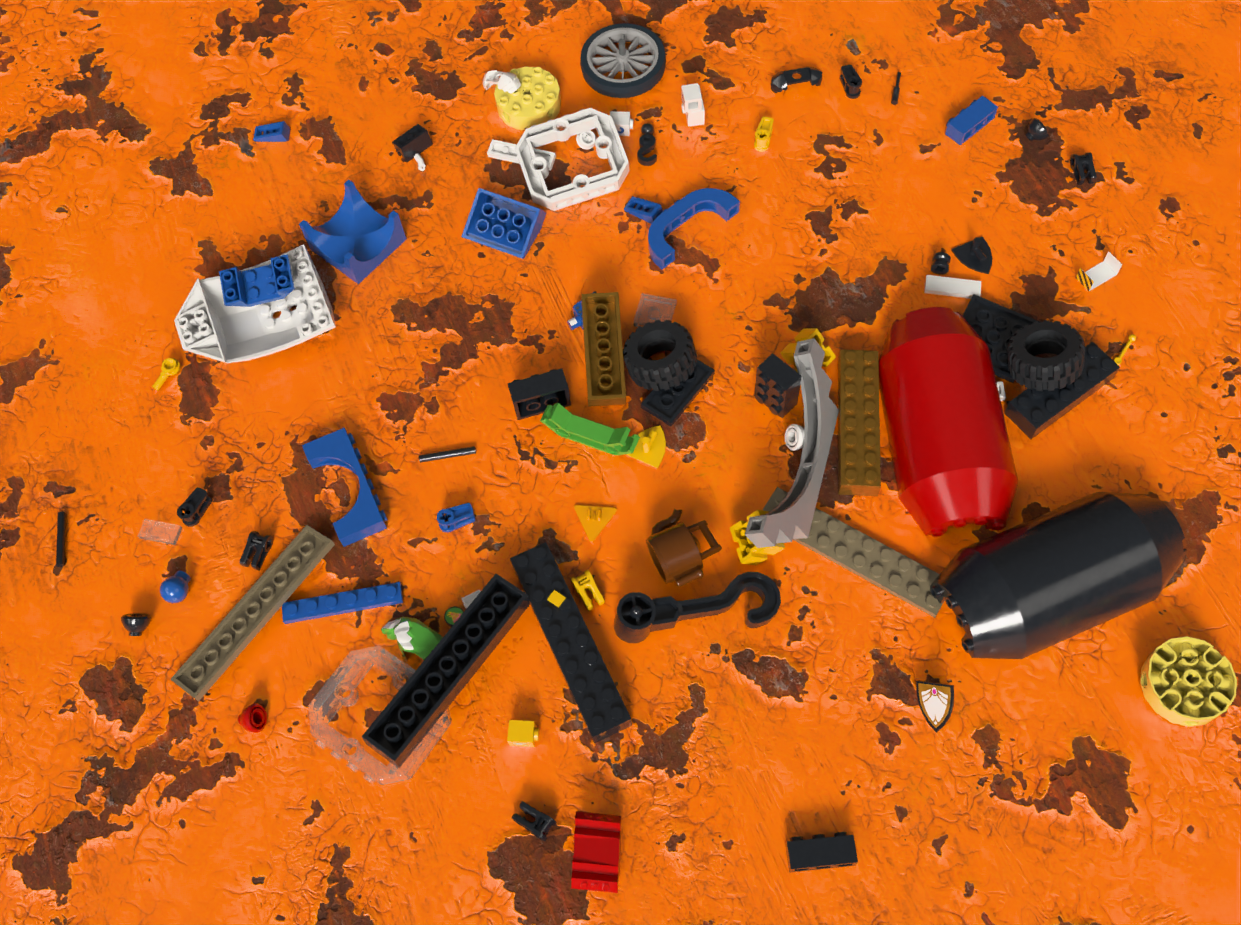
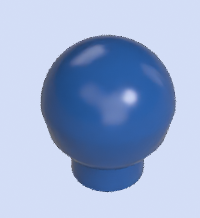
M177 571L174 576L167 577L160 585L162 598L169 603L183 601L189 591L188 583L191 580L190 576L183 571Z

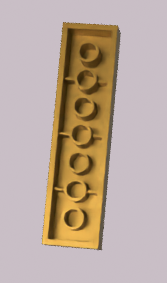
M840 350L838 358V495L878 496L881 488L878 351Z

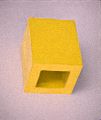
M509 720L507 737L509 746L535 747V741H539L540 729L537 728L535 721Z

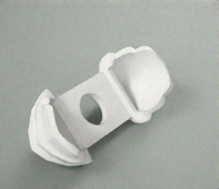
M496 70L485 73L482 83L486 90L493 84H498L499 90L502 89L504 92L508 91V93L515 92L521 86L520 80L515 74Z

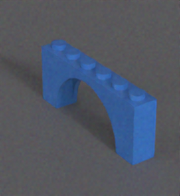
M345 427L302 445L307 460L313 469L320 466L336 465L347 468L358 476L360 490L356 503L343 518L333 523L343 547L387 529L385 521L388 520L384 510H379L378 506L381 505L377 494L373 495L372 490L375 489L370 478H366L365 474H368L364 463L360 464L361 454L358 448L354 449L352 444L356 442L352 433L348 434Z

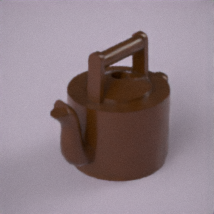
M674 509L671 517L653 526L651 536L646 539V544L666 584L676 582L678 586H683L695 579L702 578L704 575L701 570L703 568L702 560L719 552L722 547L715 540L705 520L686 527L683 522L677 523L683 510ZM699 529L711 547L702 553L698 539L692 534V532Z

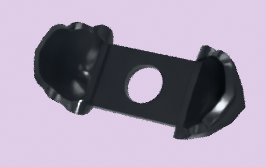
M805 67L778 72L771 79V90L777 93L787 90V85L809 81L812 86H820L822 71L814 67ZM798 73L802 77L800 79H794L792 75Z

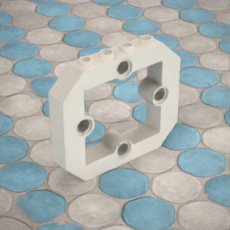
M592 108L581 109L576 113L566 114L563 117L548 120L545 123L527 128L515 147L532 201L553 211L619 190L630 171L629 161L612 116ZM596 128L599 135L595 140L596 153L599 158L608 159L611 171L590 178L580 174L573 179V183L548 191L544 181L549 175L547 161L543 157H536L533 148L555 141H567L570 136Z

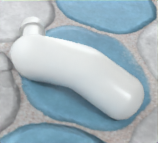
M417 153L414 155V159L418 163V169L424 171L426 165L423 158Z

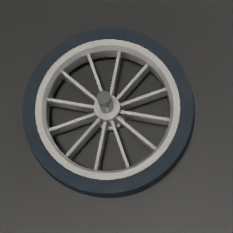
M614 24L596 31L586 40L581 51L580 65L583 77L592 89L609 97L629 98L649 91L661 80L665 71L666 54L662 41L651 30L636 24ZM625 42H632L630 47L626 49ZM614 43H619V50ZM638 45H642V46H643V47H641V48L635 50ZM609 46L613 52L604 49V47ZM597 65H603V66H601V67H599V68H597V69H595V67H594V66H597ZM634 69L643 72V74L638 76ZM611 71L610 74H609L607 77L603 75V74H605V73ZM628 71L633 78L624 79V72ZM618 72H622V80L613 78Z

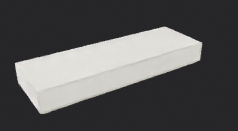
M926 275L924 293L971 299L973 294L981 296V281Z

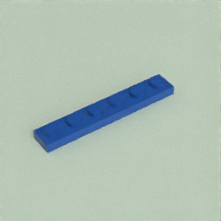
M396 582L285 602L282 605L284 624L401 604L403 603L402 584Z

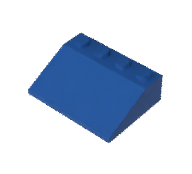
M478 188L461 237L524 259L542 228L546 212L528 204Z

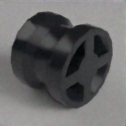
M935 253L932 257L931 271L939 275L946 274L949 271L948 264L951 257L947 253Z

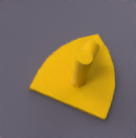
M661 426L651 427L638 434L640 439L634 452L626 455L658 469L666 448L665 435Z

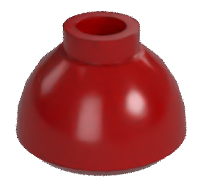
M250 704L239 715L238 722L245 730L258 733L266 726L267 714L261 704Z

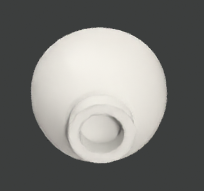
M791 424L785 432V443L790 450H799L803 448L804 428L798 424Z

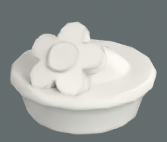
M588 130L577 134L576 141L579 147L588 150L595 146L596 136L593 131Z

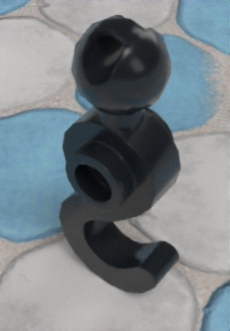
M651 123L642 125L641 132L643 135L639 139L640 149L637 152L638 162L643 166H651L657 161L656 154L648 158L644 157L656 146V139L652 135L654 127Z

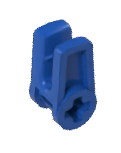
M470 503L442 509L437 513L439 527L443 532L447 533L476 520Z

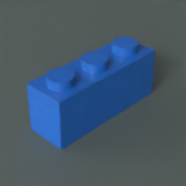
M981 96L978 100H974L969 107L962 109L955 118H951L947 122L945 134L957 144L962 145L995 118L998 106L984 96Z

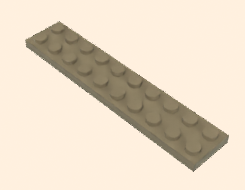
M777 487L763 510L770 512L784 500L788 492ZM816 507L808 538L793 539L934 618L943 604H940L937 598L935 599L930 592V585L939 576L938 573Z
M306 525L174 674L171 680L199 702L335 545L334 542Z

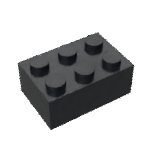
M772 353L757 367L754 396L759 403L765 404L774 415L783 418L798 403L802 376Z
M562 368L507 383L517 420L542 414L548 405L554 406V404L559 403L563 407L571 406L569 389Z

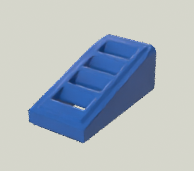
M284 121L256 126L253 140L255 142L289 141L290 127Z
M633 196L624 207V211L651 224L663 211L661 204Z

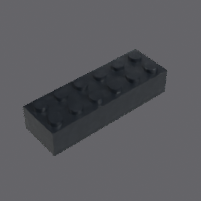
M1092 341L1085 346L1084 369L1079 378L1075 379L1072 384H1066L1062 389L1055 388L1054 391H1037L1035 388H1032V390L1026 389L1008 403L1004 414L1032 439L1114 379L1120 366Z

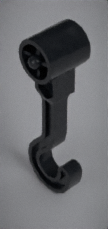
M745 572L738 575L731 581L724 592L716 596L676 601L671 596L651 599L643 593L632 592L626 594L619 601L614 618V630L621 640L627 643H639L644 641L650 632L674 628L679 621L727 612L736 603L740 595L747 591L757 593L762 599V606L751 609L745 617L747 627L758 628L767 625L777 614L781 604L780 591L776 583L768 576L759 572Z

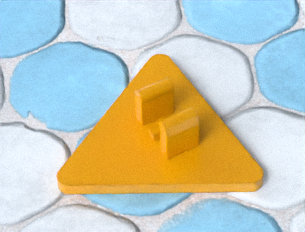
M574 506L590 542H594L617 512L616 508Z

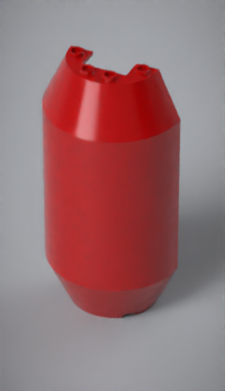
M928 307L906 313L905 318L901 320L896 319L890 325L878 361L879 388L899 499L926 536L939 537L946 534L948 526L960 528L967 524H986V529L1002 530L1008 522L1018 486V477L989 347L959 312H953L951 308Z

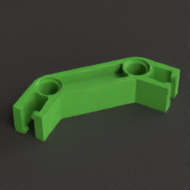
M559 403L554 404V406L548 405L540 420L563 438L612 455L632 454L640 439L637 434L628 436L630 432L628 427L614 429L573 415Z

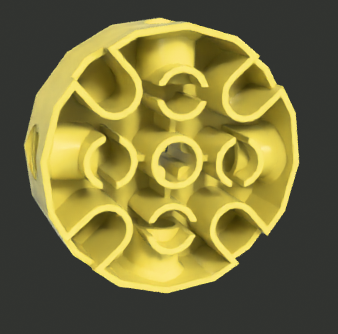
M522 67L510 70V73L515 74L521 83V86L513 93L504 92L502 89L499 90L498 84H496L494 96L498 114L503 122L517 130H525V128H530L533 125L554 120L560 112L561 95L557 79L541 67Z
M1188 636L1172 638L1149 654L1141 668L1140 684L1144 697L1157 714L1171 723L1187 727L1205 725L1227 711L1236 697L1237 679L1232 664L1225 656H1222L1215 650L1213 645L1205 640Z

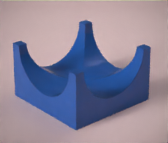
M347 180L344 183L345 195L342 205L328 222L320 226H310L307 221L303 220L299 223V226L310 250L359 284L406 240V236L398 213L393 210L388 215L389 218L380 215L363 199L354 183Z

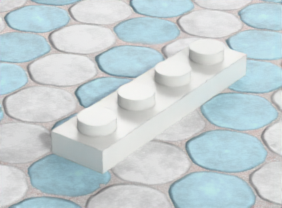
M492 139L487 151L488 157L520 164L515 150L517 144ZM533 148L535 156L545 158L548 169L551 170L556 154Z

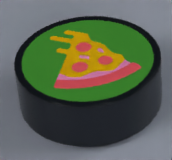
M454 606L447 609L444 619L448 626L452 627L464 613L461 608Z

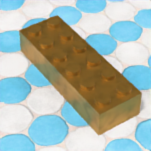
M618 292L581 294L588 407L625 405L626 389Z

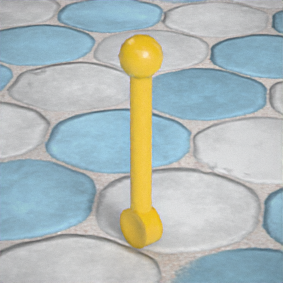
M1132 334L1128 337L1129 341L1120 355L1114 359L1117 365L1121 364L1125 352L1131 343L1136 340L1135 335Z

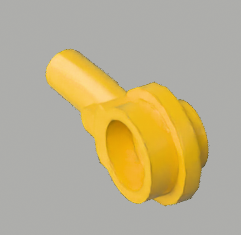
M167 358L163 361L162 372L152 386L155 390L159 391L169 376L179 372L180 363L178 360Z

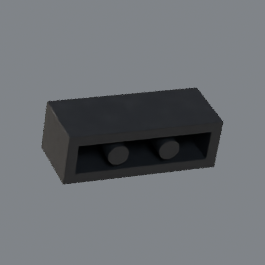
M847 832L834 833V837L826 838L825 834L813 835L812 839L803 840L801 836L792 837L785 845L789 873L856 866L858 863L854 835H847Z

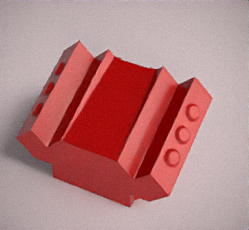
M576 811L571 889L618 893L621 816Z

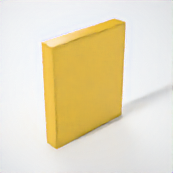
M554 590L547 600L559 608L566 597Z

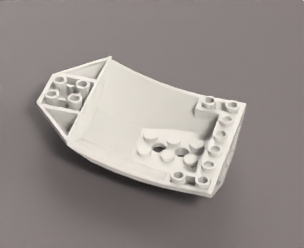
M303 244L282 254L289 255L295 287L284 299L252 307L225 306L220 276L201 280L198 278L174 320L182 348L185 351L224 363L249 361L288 349L335 328L332 306L305 245ZM268 260V261L263 262V263H261V264H258V265H256V266L249 267V268H246V269H243V270H240V271H246V270H250V269H254V268H258V267L270 265V264H271V260ZM297 305L294 311H290L293 306ZM281 311L280 317L274 319L273 314Z

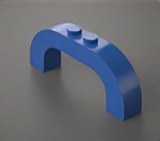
M714 188L699 189L689 193L681 200H677L670 208L662 211L649 228L648 249L653 262L663 270L675 261V250L665 241V238L695 214L702 211H712L720 215L727 222L739 213L740 201L732 194Z

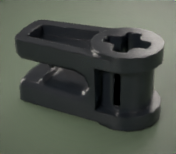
M852 65L842 66L840 81L846 96L856 99L861 93L862 79Z
M1087 152L1084 155L1072 154L1070 157V167L1073 170L1077 185H1082L1085 177L1089 184H1093L1097 176L1091 152Z
M197 487L183 504L178 507L177 515L186 526L193 527L199 523L213 500L208 496L207 491Z
M252 531L248 536L239 563L244 567H249L251 563L253 569L260 571L273 545V536H264L256 531Z
M522 801L519 807L525 814L535 818V821L529 822L525 817H521L517 813L513 814L511 819L545 842L547 839L546 835L552 826L555 827L557 822L550 816L539 812Z

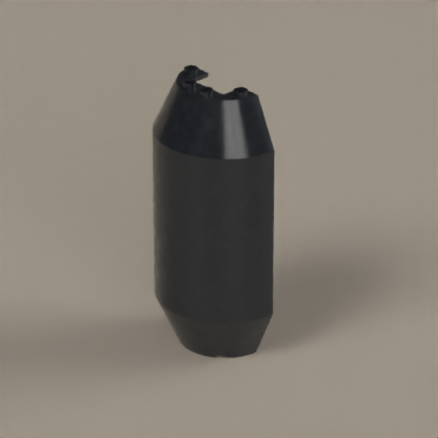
M1096 492L962 548L930 585V592L935 599L937 598L940 604L945 600L947 606L954 611L957 623L966 632L961 639L962 647L965 652L970 654L971 658L1023 659L1156 600L1186 559L1187 549H1183L1182 543L1185 537L1174 514L1159 499L1151 498L1146 494Z

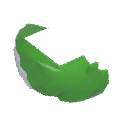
M400 617L388 622L381 628L382 633L386 634L388 639L397 641L404 657L403 650L414 653L425 660L443 638V636L417 618Z

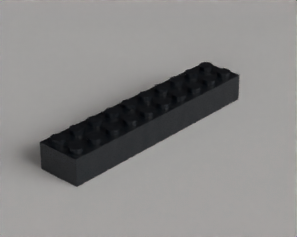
M545 542L511 557L512 567L523 591L529 596L530 606L594 744L632 726L631 717L547 543ZM554 590L566 597L559 608L547 600Z
M495 574L362 735L366 745L397 768H400L529 607L528 594L498 574Z

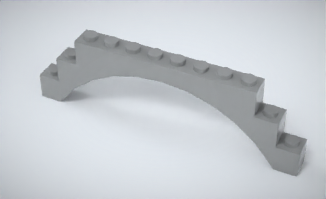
M814 338L797 342L794 353L797 371L802 376L801 390L804 404V442L800 466L795 481L784 500L765 515L749 517L745 535L757 548L773 547L777 543L792 542L793 539L808 538L839 413V409L829 398L832 380L821 368L825 352Z

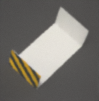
M1108 251L1103 262L1086 272L1080 268L1076 279L1088 291H1091L1116 276L1122 264Z

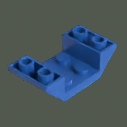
M289 255L270 258V265L246 271H240L237 267L219 271L224 305L252 307L284 299L295 289Z

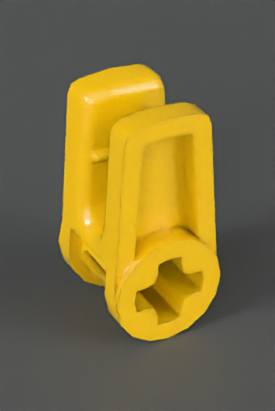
M762 117L755 132L754 148L759 152H764L769 148L773 131V118Z
M589 570L584 571V574L576 578H570L575 591L579 594L588 612L593 609V604L586 593L587 590L592 592L593 598L597 601L598 605L605 603Z

